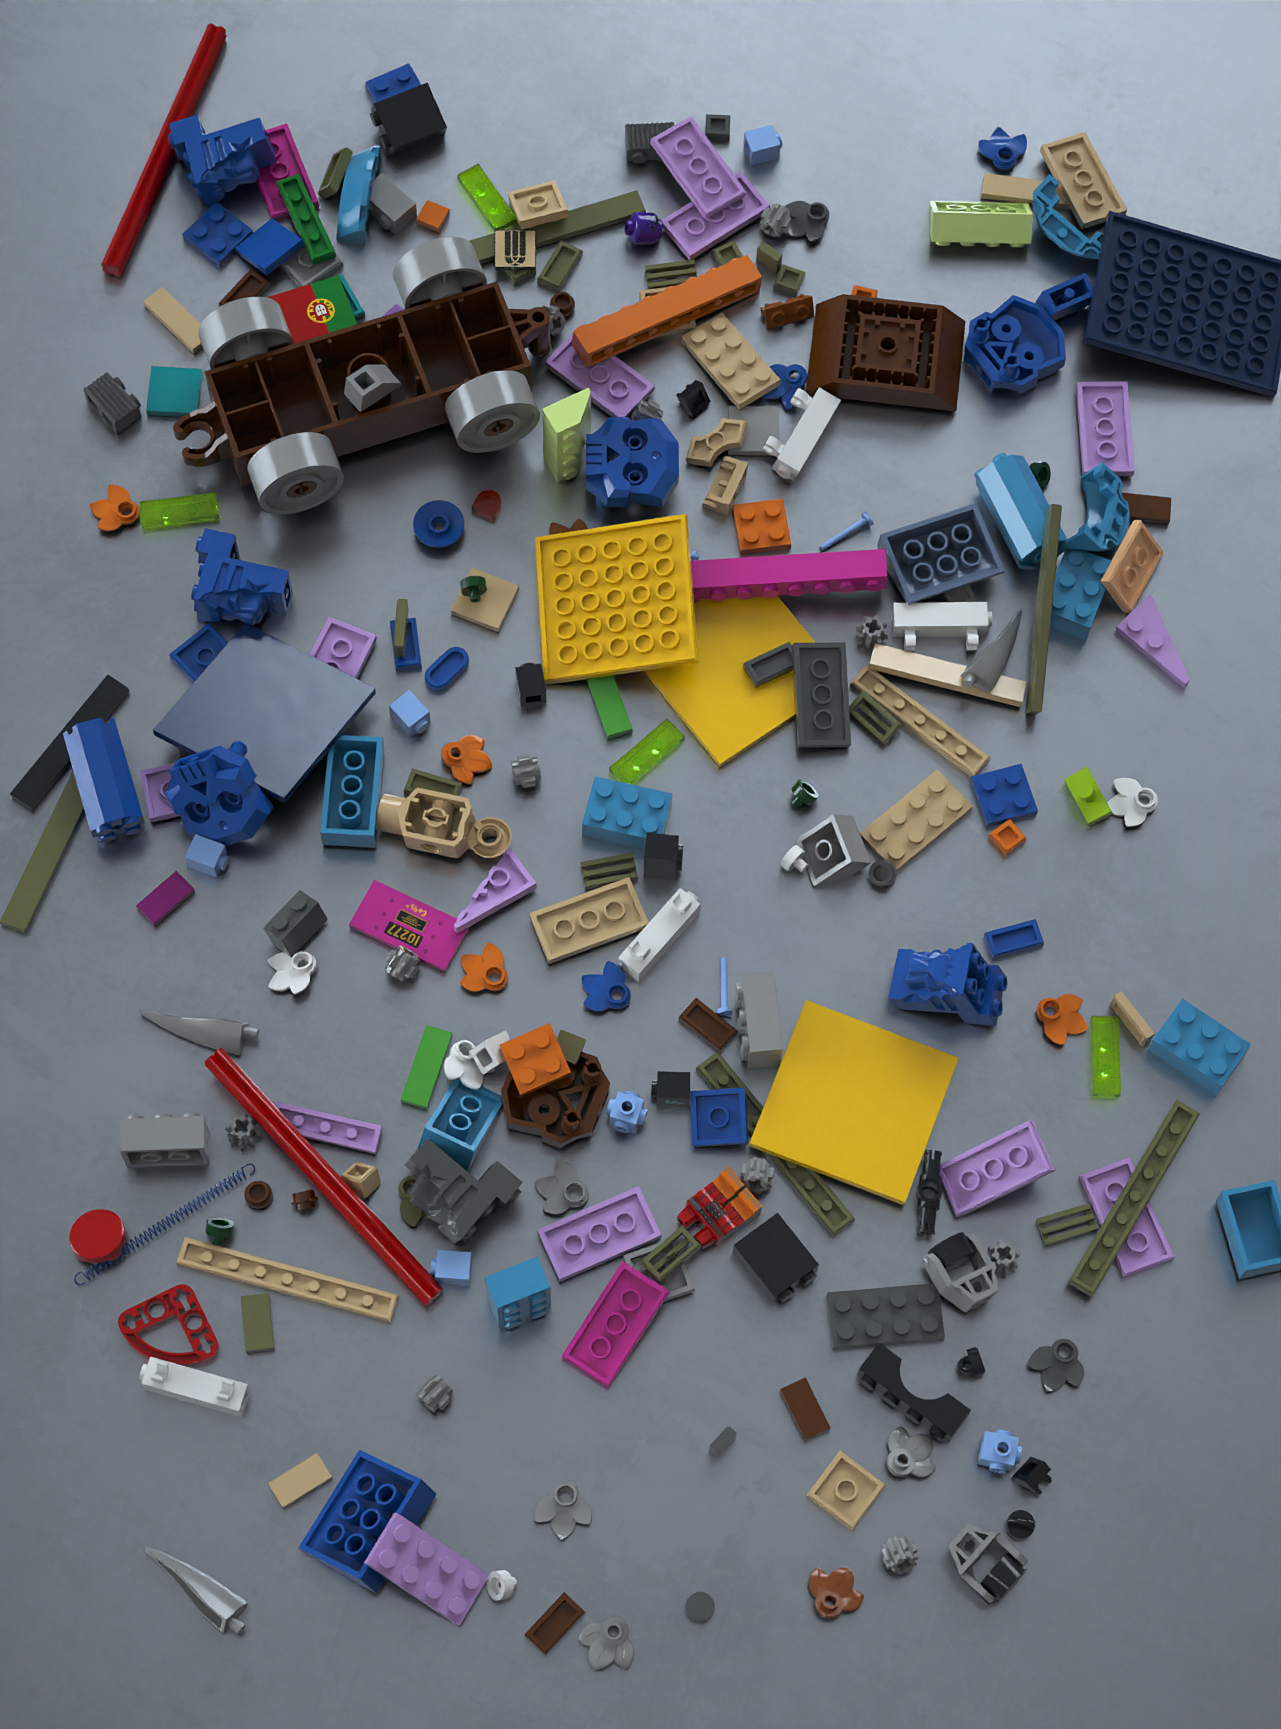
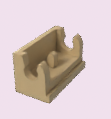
M725 456L702 503V507L729 516L747 476L748 462Z

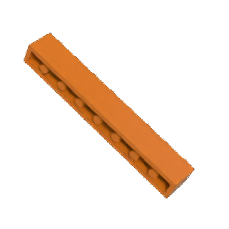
M748 255L734 258L727 264L718 268L713 267L700 276L690 277L684 283L675 287L670 286L659 294L647 296L636 304L626 305L611 315H603L595 322L579 326L573 331L572 346L586 368L674 330L692 320L701 318L760 292L762 276Z

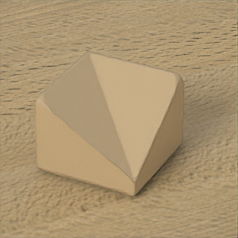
M355 1162L340 1176L362 1199H366L381 1184L377 1167Z

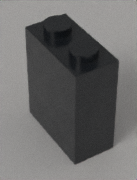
M428 82L374 103L370 113L373 125L375 127L378 126L382 133L380 135L381 143L385 150L389 149L391 155L444 135L447 130L446 123Z
M779 1213L773 1215L733 1245L734 1255L773 1304L778 1300H781V1302L788 1300L795 1293L793 1289L801 1283L806 1286L817 1277L816 1272L818 1271L819 1264Z

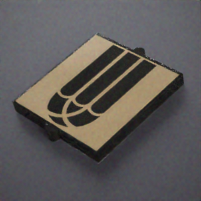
M514 227L513 230H495V270H513L514 272L518 270H536V229L518 230Z

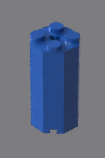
M103 718L78 723L72 727L73 732L71 734L68 731L63 733L91 834L93 837H99L100 842H109L114 840L116 835L126 833V835L139 833L141 831L140 825L145 823L114 718H109L110 723H104Z

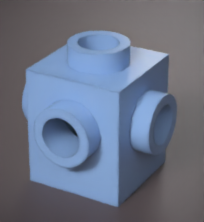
M618 1091L616 1099H610L606 1114L610 1115L609 1126L619 1132L636 1134L638 1125L644 1124L648 1110L644 1109V1099L640 1098V1095L631 1091L622 1093Z
M996 1430L995 1433L985 1431L981 1440L978 1465L990 1467L989 1470L995 1473L1011 1471L1014 1464H1019L1021 1459L1022 1447L1018 1446L1019 1438L1013 1437L1011 1432L1005 1430Z

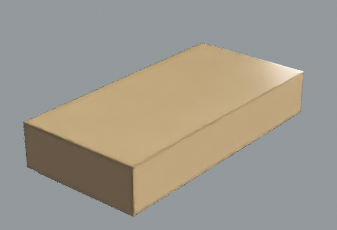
M1121 991L1116 994L1112 999L1110 1007L1138 1043L1143 1047L1151 1042L1155 1033L1124 993Z
M318 1453L268 1484L282 1508L285 1509L333 1478Z

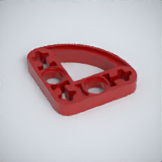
M176 1285L125 1310L118 1318L119 1329L126 1341L134 1350L148 1360L150 1357L185 1367H191L211 1361L219 1353L218 1341L194 1291L188 1285ZM178 1293L190 1294L187 1297V1302L191 1309L185 1311L181 1301L175 1302L179 1298ZM162 1304L165 1307L164 1314L158 1318L150 1316L149 1309L152 1305ZM144 1310L145 1317L149 1321L145 1324L144 1320L141 1319L135 1323L136 1328L132 1330L129 1326L124 1327L127 1324V1318L132 1317L133 1320H137L142 1317L139 1312ZM194 1315L201 1317L202 1324L198 1329L192 1330L187 1327L186 1323L189 1317ZM178 1317L193 1351L186 1353L166 1352L149 1345L138 1335ZM201 1334L204 1335L208 1344L213 1343L210 1347L211 1352L207 1354L204 1350L199 1351L202 1348V1344L198 1336Z

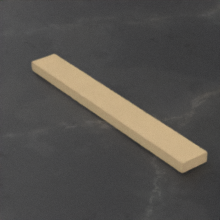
M188 1237L184 1238L176 1262L181 1267L387 1323L392 1322L399 1299L398 1294Z

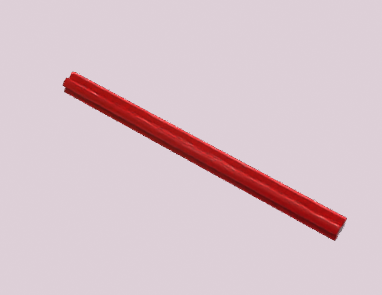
M213 23L207 25L101 263V266H103L102 270L107 274L112 273L116 277L122 275L175 155V149H172L168 134H171L169 123L192 116L226 40V30L222 26L216 27Z
M219 1048L213 1055L209 1056L204 1063L210 1072L422 1303L428 1306L434 1299L439 1297L443 1292L440 1284L222 1048Z

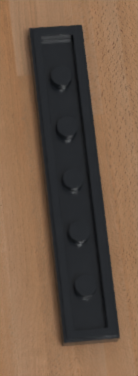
M107 674L11 791V797L33 811L71 764L63 733L68 731L71 734L74 725L92 719L103 718L105 722L130 692L129 688Z

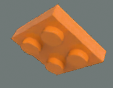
M783 499L734 504L732 506L740 555L791 549V539Z
M550 1023L499 1045L521 1096L572 1074Z

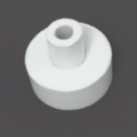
M798 845L793 846L781 860L780 866L788 872L796 868L802 873L808 866L802 860L805 851Z
M506 1570L491 1572L487 1578V1590L490 1597L495 1601L509 1599L513 1594V1590L517 1587L516 1578L511 1577L510 1573Z

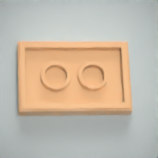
M1134 520L1101 579V583L1123 613H1131L1164 553L1141 520Z

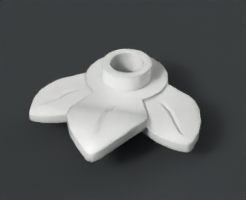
M1115 779L1113 782L1118 795H1115L1107 802L1113 815L1124 816L1127 827L1142 824L1147 813L1152 812L1158 804L1156 793L1150 788H1142L1135 779ZM1140 799H1147L1149 803L1146 805L1142 804Z
M305 951L297 952L292 958L284 952L272 956L267 961L277 972L268 986L275 991H285L290 988L293 994L302 992L308 987L310 975L317 968L315 957Z
M461 1040L450 1049V1056L444 1062V1072L449 1080L460 1078L466 1087L478 1090L483 1083V1074L469 1052L475 1048V1045L470 1041Z

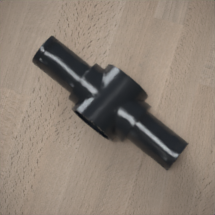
M925 1150L923 1174L920 1175L919 1187L916 1193L918 1200L917 1208L920 1209L917 1233L924 1235L927 1225V1235H935L936 1211L939 1210L940 1199L943 1193V1186L941 1185L942 1176H939L942 1152L935 1150L934 1159H932V1150ZM925 1187H933L937 1192V1196L926 1198L922 1190Z

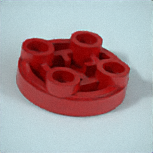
M106 1209L92 1210L80 1216L73 1224L69 1234L70 1246L80 1261L88 1263L116 1260L121 1254V1249L126 1239V1229L120 1217Z

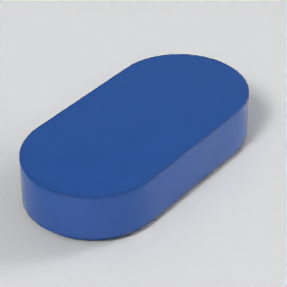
M452 647L446 650L426 670V686L436 692L447 689L467 670L469 666L468 653L460 647Z

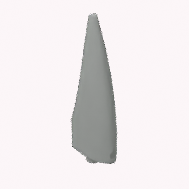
M1021 609L1014 615L999 636L973 658L963 671L961 676L964 678L963 685L966 688L974 686L986 692L992 690L1014 646L1022 615Z
M139 1010V1014L180 1037L215 1050L222 1048L226 1053L238 1056L242 1053L246 1038L257 1040L259 1036V1029L249 1028V1023L226 1018L178 1017Z
M144 1548V1551L192 1600L201 1615L218 1630L224 1633L230 1628L238 1635L244 1630L245 1625L237 1618L247 1607L248 1603L193 1566L155 1549Z

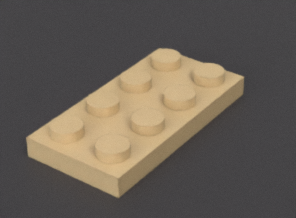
M1086 132L1041 145L1040 153L1053 177L1058 180V186L1081 229L1106 222L1109 211L1126 215L1127 208Z
M723 312L681 336V343L739 410L780 386V378Z
M937 769L860 832L863 842L880 860L892 862L898 872L972 811L973 805Z
M630 877L529 913L530 920L548 964L641 931L649 923Z

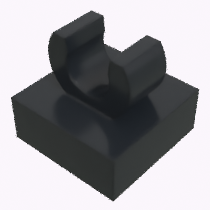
M695 380L691 385L685 386L686 389L683 392L676 394L686 414L692 417L711 402L703 383Z
M1030 1457L1012 1476L1018 1485L1026 1487L1037 1494L1042 1493L1038 1488V1483L1041 1480L1048 1484L1052 1482L1051 1477L1048 1475L1051 1468L1045 1461Z

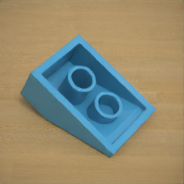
M460 1078L453 1080L424 1127L418 1148L429 1139L468 1172L503 1106L502 1096L483 1086L478 1090L468 1088L461 1082Z

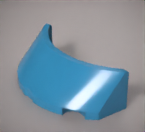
M380 146L370 147L353 154L350 158L340 199L337 241L366 244L368 236L366 224L369 219L368 209L375 174L380 170L382 162Z
M1049 174L1033 191V208L1039 226L1045 235L1064 251L1084 258L1099 259L1103 238L1102 233L1097 231L1091 239H1088L1054 209L1060 201L1059 196L1056 195V188L1059 182Z
M1101 463L1081 475L1087 502L1085 525L1078 529L1076 535L1063 542L1062 546L1064 548L1107 551L1120 544L1127 533L1130 514L1129 504L1121 494V489L1124 486L1121 479L1109 467Z

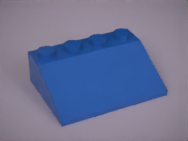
M359 1450L303 1539L299 1549L353 1582L377 1593L385 1577L364 1564L365 1560L394 1513L400 1514L417 1526L437 1493L422 1479Z

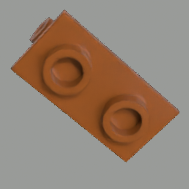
M800 294V296L786 299L785 303L779 301L765 304L760 310L762 317H765L766 329L814 317L812 295L804 296V294Z

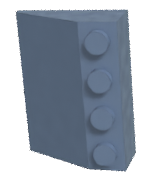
M976 503L880 534L877 545L878 549H885L887 571L907 604L1005 572Z

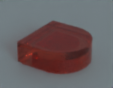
M484 490L477 495L471 509L475 513L495 520L501 510V497L493 490Z

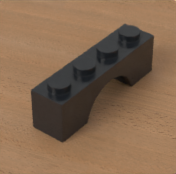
M878 1343L859 1368L857 1374L860 1377L859 1381L868 1389L873 1390L875 1388L882 1393V1398L891 1406L896 1407L898 1405L905 1410V1415L916 1424L921 1422L928 1427V1432L939 1441L944 1439L949 1443L967 1419L971 1410L949 1393L940 1398L930 1400L921 1399L911 1394L901 1380L900 1365L902 1359L881 1343Z

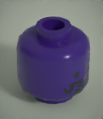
M634 212L630 220L625 222V235H629L630 241L633 244L653 245L662 236V220L658 219L655 213Z

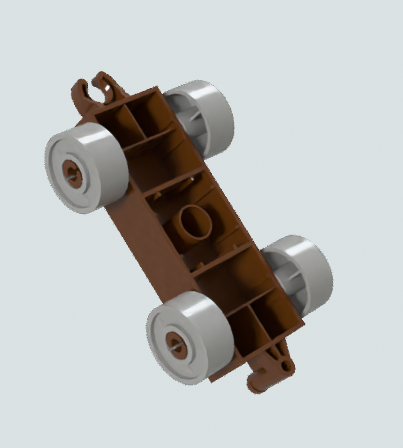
M443 237L425 242L411 249L397 262L393 270V278L405 310L293 344L282 309L276 301L266 297H247L224 304L211 312L202 321L198 330V336L210 366V370L204 372L211 403L204 408H198L180 417L173 426L174 435L177 440H185L196 430L206 431L211 439L207 446L203 448L185 447L182 450L184 463L189 466L203 467L218 463L222 459L231 458L241 487L253 484L259 504L263 510L273 514H291L313 508L325 502L341 488L344 475L337 457L450 422L459 447L465 451L481 453L507 447L528 435L536 427L540 419V411L532 394L531 364L524 348H528L529 352L534 356H538V358L549 354L552 348L549 313L542 307L508 309L498 282L487 284L486 276L472 243L459 237ZM365 365H385L401 382V385L360 412L344 395L346 378Z

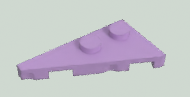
M1149 594L1116 627L1115 631L1181 687L1185 688L1190 679L1156 603Z
M510 847L503 853L498 864L491 868L488 877L479 885L472 895V901L467 908L458 915L457 921L453 926L456 933L463 931L537 889L536 882Z

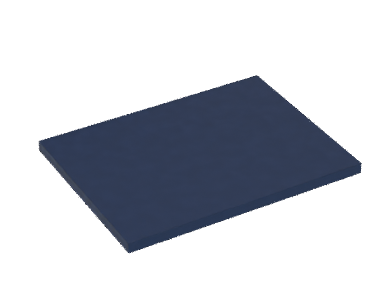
M1109 211L1105 222L1083 343L1274 397L1277 394L1281 371V260Z

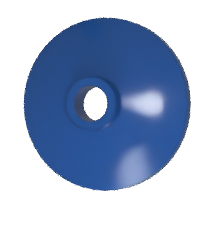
M435 500L424 504L417 510L413 519V529L417 538L422 543L435 548L447 547L455 543L461 537L465 526L464 517L460 509L454 504L443 500ZM442 526L444 529L435 530V527Z

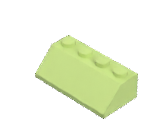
M930 201V238L936 245L948 246L950 242H960L962 246H974L975 243H985L989 247H998L1000 243H1010L1012 247H1024L1025 244H1031L1033 213L1028 203Z
M589 387L542 409L543 458L557 482L575 477L581 471L586 457V434H591V391Z

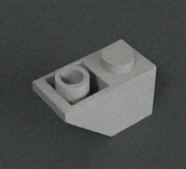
M365 365L346 378L344 395L362 412L398 388L401 382L385 365Z

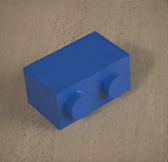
M1083 273L1042 291L1035 303L1043 306L1055 321L1089 306L1093 286L1086 273Z

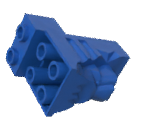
M198 115L169 123L171 134H168L171 147L175 149L178 160H183L186 167L190 168L191 173L188 174L192 187L196 189L199 200L204 199L207 207H211L215 202L225 196V192L234 190L237 185L255 182L260 177V168L277 163L272 142L260 117L209 134L206 133Z
M205 528L203 536L198 537L195 551L199 554L198 563L200 567L198 576L200 580L198 585L195 584L191 593V600H194V611L197 612L199 622H217L222 618L230 621L239 619L247 624L254 625L261 622L266 612L272 615L286 616L293 595L289 571L239 560L240 556L235 534Z
M967 943L961 948L954 950L948 948L944 953L940 950L916 953L912 949H898L888 999L896 1009L958 1013L965 1024L996 1026L998 1016H1001L1003 1011L1001 999L1003 991L1007 989L1008 980L999 965L987 964L973 943Z

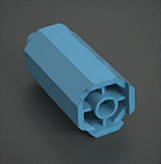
M1000 453L992 459L993 462L974 473L976 478L975 484L1019 569L1032 570L1037 568L1035 563L1041 561L1046 507L1050 505L1024 456L1014 454L1007 456L1006 453ZM1061 526L1057 557L1066 550L1062 544L1067 538Z

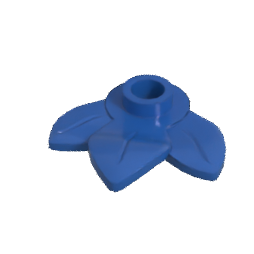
M1000 127L994 130L990 140H979L981 154L991 159L996 167L1003 170L1014 167L1017 157L1023 155L1027 148L1025 134L1017 135L1011 139Z
M782 364L771 365L770 368L780 378V386L762 397L764 399L781 398L785 409L789 410L794 407L790 401L798 388L802 389L807 381V372L802 366L797 364L788 367ZM798 373V377L796 379L790 378L792 374Z
M607 961L603 969V975L589 974L582 976L583 988L589 994L583 1004L588 1009L602 1012L608 1008L622 1009L629 1004L631 993L625 985V973L615 963ZM619 993L622 995V998L614 1000L612 996Z

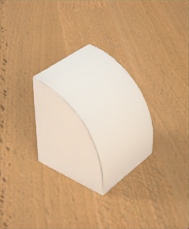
M506 1030L485 1040L469 1051L483 1075L505 1061L499 1045L510 1040Z

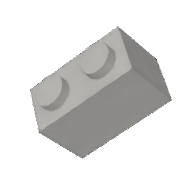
M382 173L374 179L368 209L369 214L372 213L386 230L390 229L396 235L417 217L416 203Z

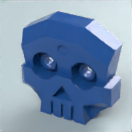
M1012 295L994 312H984L970 321L969 334L965 343L964 360L972 367L976 375L978 374V377L984 382L990 392L995 388H1007L1023 394L1035 387L1038 379L1051 375L1064 367L1066 353L1063 330L1043 306ZM1003 329H1007V330H1009L1010 332L1005 333V332H1003L1002 330H1003ZM1029 356L1032 360H1027L1025 357Z
M608 417L606 422L596 432L586 434V490L596 496V505L603 509L608 507H627L630 502L659 507L664 505L679 482V442L661 419L647 418L630 421L628 417ZM638 443L639 446L633 447L631 444ZM632 477H637V478H639V480H638V481H632L631 478H632Z
M233 742L229 749L220 745L178 759L170 769L171 780L164 794L172 810L177 815L180 814L184 829L192 838L197 834L225 846L253 838L274 808L273 804L254 781L257 775L248 759L243 757L247 753V746L243 742Z

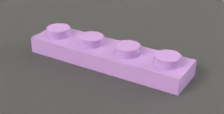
M275 1101L274 1105L304 1138L376 1154L383 1129L381 1125Z

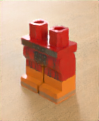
M728 1166L716 1179L686 1201V1206L678 1214L677 1221L686 1230L694 1223L701 1227L702 1230L693 1237L701 1245L700 1249L703 1250L713 1243L717 1247L723 1240L761 1214L763 1206L747 1188L744 1189L742 1181Z

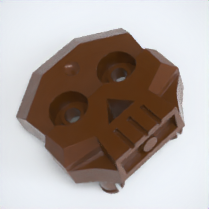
M582 1052L576 1066L568 1063L572 1072L571 1075L524 1096L520 1095L509 1070L501 1089L507 1127L524 1133L540 1135L542 1142L558 1148H562L579 1138L592 1137L610 1091V1082L601 1068L598 1057ZM580 1099L578 1106L575 1109L571 1101ZM543 1107L549 1109V1112L545 1115L539 1112Z

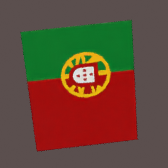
M339 275L267 297L280 305L291 333L293 344L357 324Z

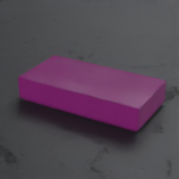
M175 871L140 901L136 907L156 926L189 898L195 890Z

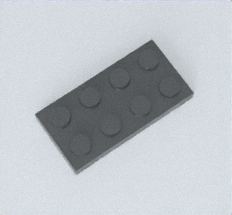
M846 642L794 643L792 645L798 748L850 747L851 730Z
M934 1283L827 1292L833 1350L876 1346L878 1343L893 1345L945 1339L940 1294Z

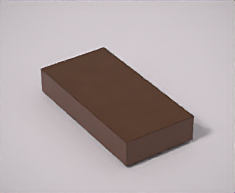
M250 269L219 302V307L241 298L261 297L271 287L270 282Z
M1121 492L1122 497L1129 504V520L1169 524L1171 515L1170 497Z
M697 998L691 1002L678 1019L719 1053L724 1050L738 1033V1030Z
M806 1377L780 1389V1393L804 1442L830 1430L829 1423Z
M563 1592L524 1636L546 1656L585 1614V1611Z

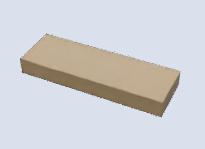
M163 287L143 301L144 306L193 354L202 348L198 336L201 323Z

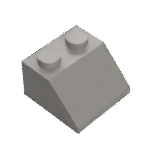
M833 814L796 839L798 846L805 851L803 860L808 864L807 870L815 887L852 876L871 864L853 816Z

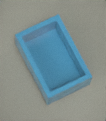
M1066 548L1055 575L1050 628L1087 641L1107 590L1101 583V579L1111 560L1081 549Z
M595 776L582 823V836L645 850L647 833L665 834L672 807V793Z
M1182 998L1153 1039L1148 1051L1217 1096L1246 1055L1251 1044Z
M1275 1180L1221 1191L1216 1199V1203L1239 1279L1281 1270V1198Z
M538 1256L485 1277L487 1300L499 1329L506 1327V1329L514 1328L522 1323L521 1320L530 1316L533 1319L542 1317L551 1308V1289Z

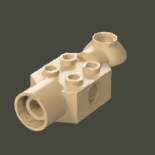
M417 787L407 798L384 794L378 807L376 818L377 830L402 835L407 848L453 858H459L470 849L484 858H495L507 851L511 844L512 833L510 827L503 820L496 817H486L476 821L469 798ZM488 837H496V838H497V839H496L494 842H492V843H486V842H485V840H486Z

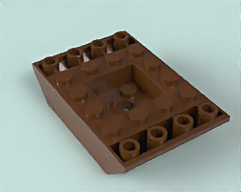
M847 294L818 303L815 310L806 393L815 395L820 387L837 398L956 411L966 321L945 306ZM890 342L894 345V348L892 350H885L881 347V344Z

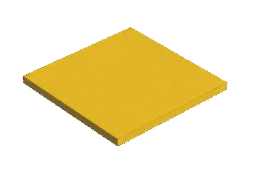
M686 514L535 537L543 676L546 685L699 663L689 528Z
M764 596L751 597L745 600L728 598L722 601L700 599L694 603L699 663L644 671L719 767H722L796 717L794 671L755 688L743 668V663L787 642H790L791 645L794 643H816L778 596L773 598H766Z
M806 1000L749 1146L904 1205L959 1058Z

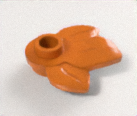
M110 484L108 486V499L99 500L89 505L92 513L100 519L98 529L103 531H114L123 524H132L140 516V509L134 501H131L129 492L118 485ZM126 511L132 512L129 515H123Z
M467 735L462 737L459 742H449L443 747L441 751L442 761L446 766L451 767L453 777L459 782L470 785L473 781V773L485 772L492 768L489 756L481 750L485 743L483 738ZM451 751L457 752L459 757L452 756Z
M488 942L482 956L474 954H463L461 956L462 968L467 975L462 978L460 984L465 989L472 992H479L484 989L498 991L506 986L508 974L503 968L504 955L497 946ZM493 975H497L499 977V980L497 982L490 981V977Z
M1064 994L1057 999L1045 998L1040 1001L1036 1010L1037 1016L1044 1023V1032L1052 1042L1064 1045L1067 1034L1078 1035L1087 1031L1088 1027L1084 1018L1077 1012L1083 1003V999L1073 994ZM1050 1008L1055 1014L1052 1016L1047 1015L1045 1010Z

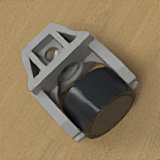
M964 1232L957 1233L932 1247L927 1252V1258L923 1259L925 1269L939 1294L963 1312L988 1302L998 1292V1282L995 1276L996 1263L991 1261L980 1240L974 1234L966 1237ZM971 1259L977 1270L960 1279L951 1281L947 1272Z
M967 1524L948 1545L961 1578L990 1604L995 1598L999 1601L1004 1598L1027 1571L1024 1566L1029 1560L1001 1534L995 1531ZM969 1541H973L975 1544L974 1549L971 1551L965 1549V1545ZM996 1546L1008 1551L1009 1553L998 1561L980 1585L974 1576L973 1565L989 1547Z

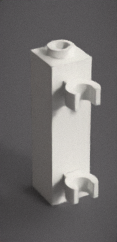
M820 387L813 398L804 390L797 389L790 403L806 411L786 445L781 444L777 438L770 436L762 449L765 453L778 457L772 469L779 476L792 481L795 480L839 405L840 399Z
M987 602L893 603L891 614L893 638L904 637V650L909 652H915L916 637H966V651H977L978 637H986L987 629L992 627L993 620L992 611L987 609Z
M679 888L618 957V966L639 983L700 914L701 904L698 897L690 891L685 892Z
M150 1357L148 1364H143L139 1375V1380L142 1381L141 1384L144 1390L238 1417H242L250 1393L249 1386L246 1383Z

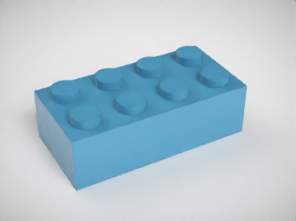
M341 735L329 749L320 830L322 845L376 848V818L380 804L384 760L383 737Z

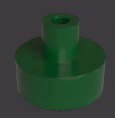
M1032 462L1029 467L1040 487H1046L1051 477L1048 463Z
M469 576L460 581L462 595L470 597V601L473 603L479 602L481 600L480 595L487 591L486 579L482 576Z
M800 779L791 788L795 795L791 802L798 808L803 803L812 805L819 797L817 791L810 784Z
M220 1217L207 1219L205 1233L213 1237L212 1244L223 1245L224 1238L233 1236L234 1222Z

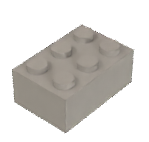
M774 972L741 974L740 984H736L735 1005L736 1009H741L739 1010L738 1031L739 1035H744L742 1036L741 1044L742 1061L747 1060L748 1069L780 1067L783 1043Z
M185 1113L183 1117L158 1114L155 1118L130 1115L127 1119H120V1153L127 1167L210 1164V1131L205 1117L200 1116L198 1113Z

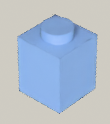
M773 125L744 132L743 146L751 166L779 158L780 148L783 147L780 134L775 133Z
M410 690L389 705L391 718L410 738L416 733L421 734L428 728L430 712Z
M195 834L185 855L187 867L217 878L220 870H225L229 856L224 844Z
M438 1250L437 1259L432 1258L430 1275H435V1280L440 1285L470 1287L471 1252Z

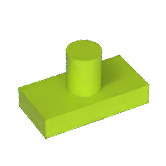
M1088 766L1064 779L1089 826L1113 814Z

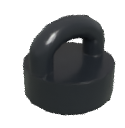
M978 1348L967 1349L968 1356L961 1358L957 1363L959 1371L963 1373L974 1371L975 1377L985 1374L986 1371Z
M1014 1511L1006 1521L1008 1534L1016 1540H1025L1034 1532L1035 1520L1027 1511Z

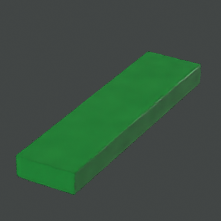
M299 173L276 181V187L300 238L303 240L304 247L312 264L315 265L336 257V252Z

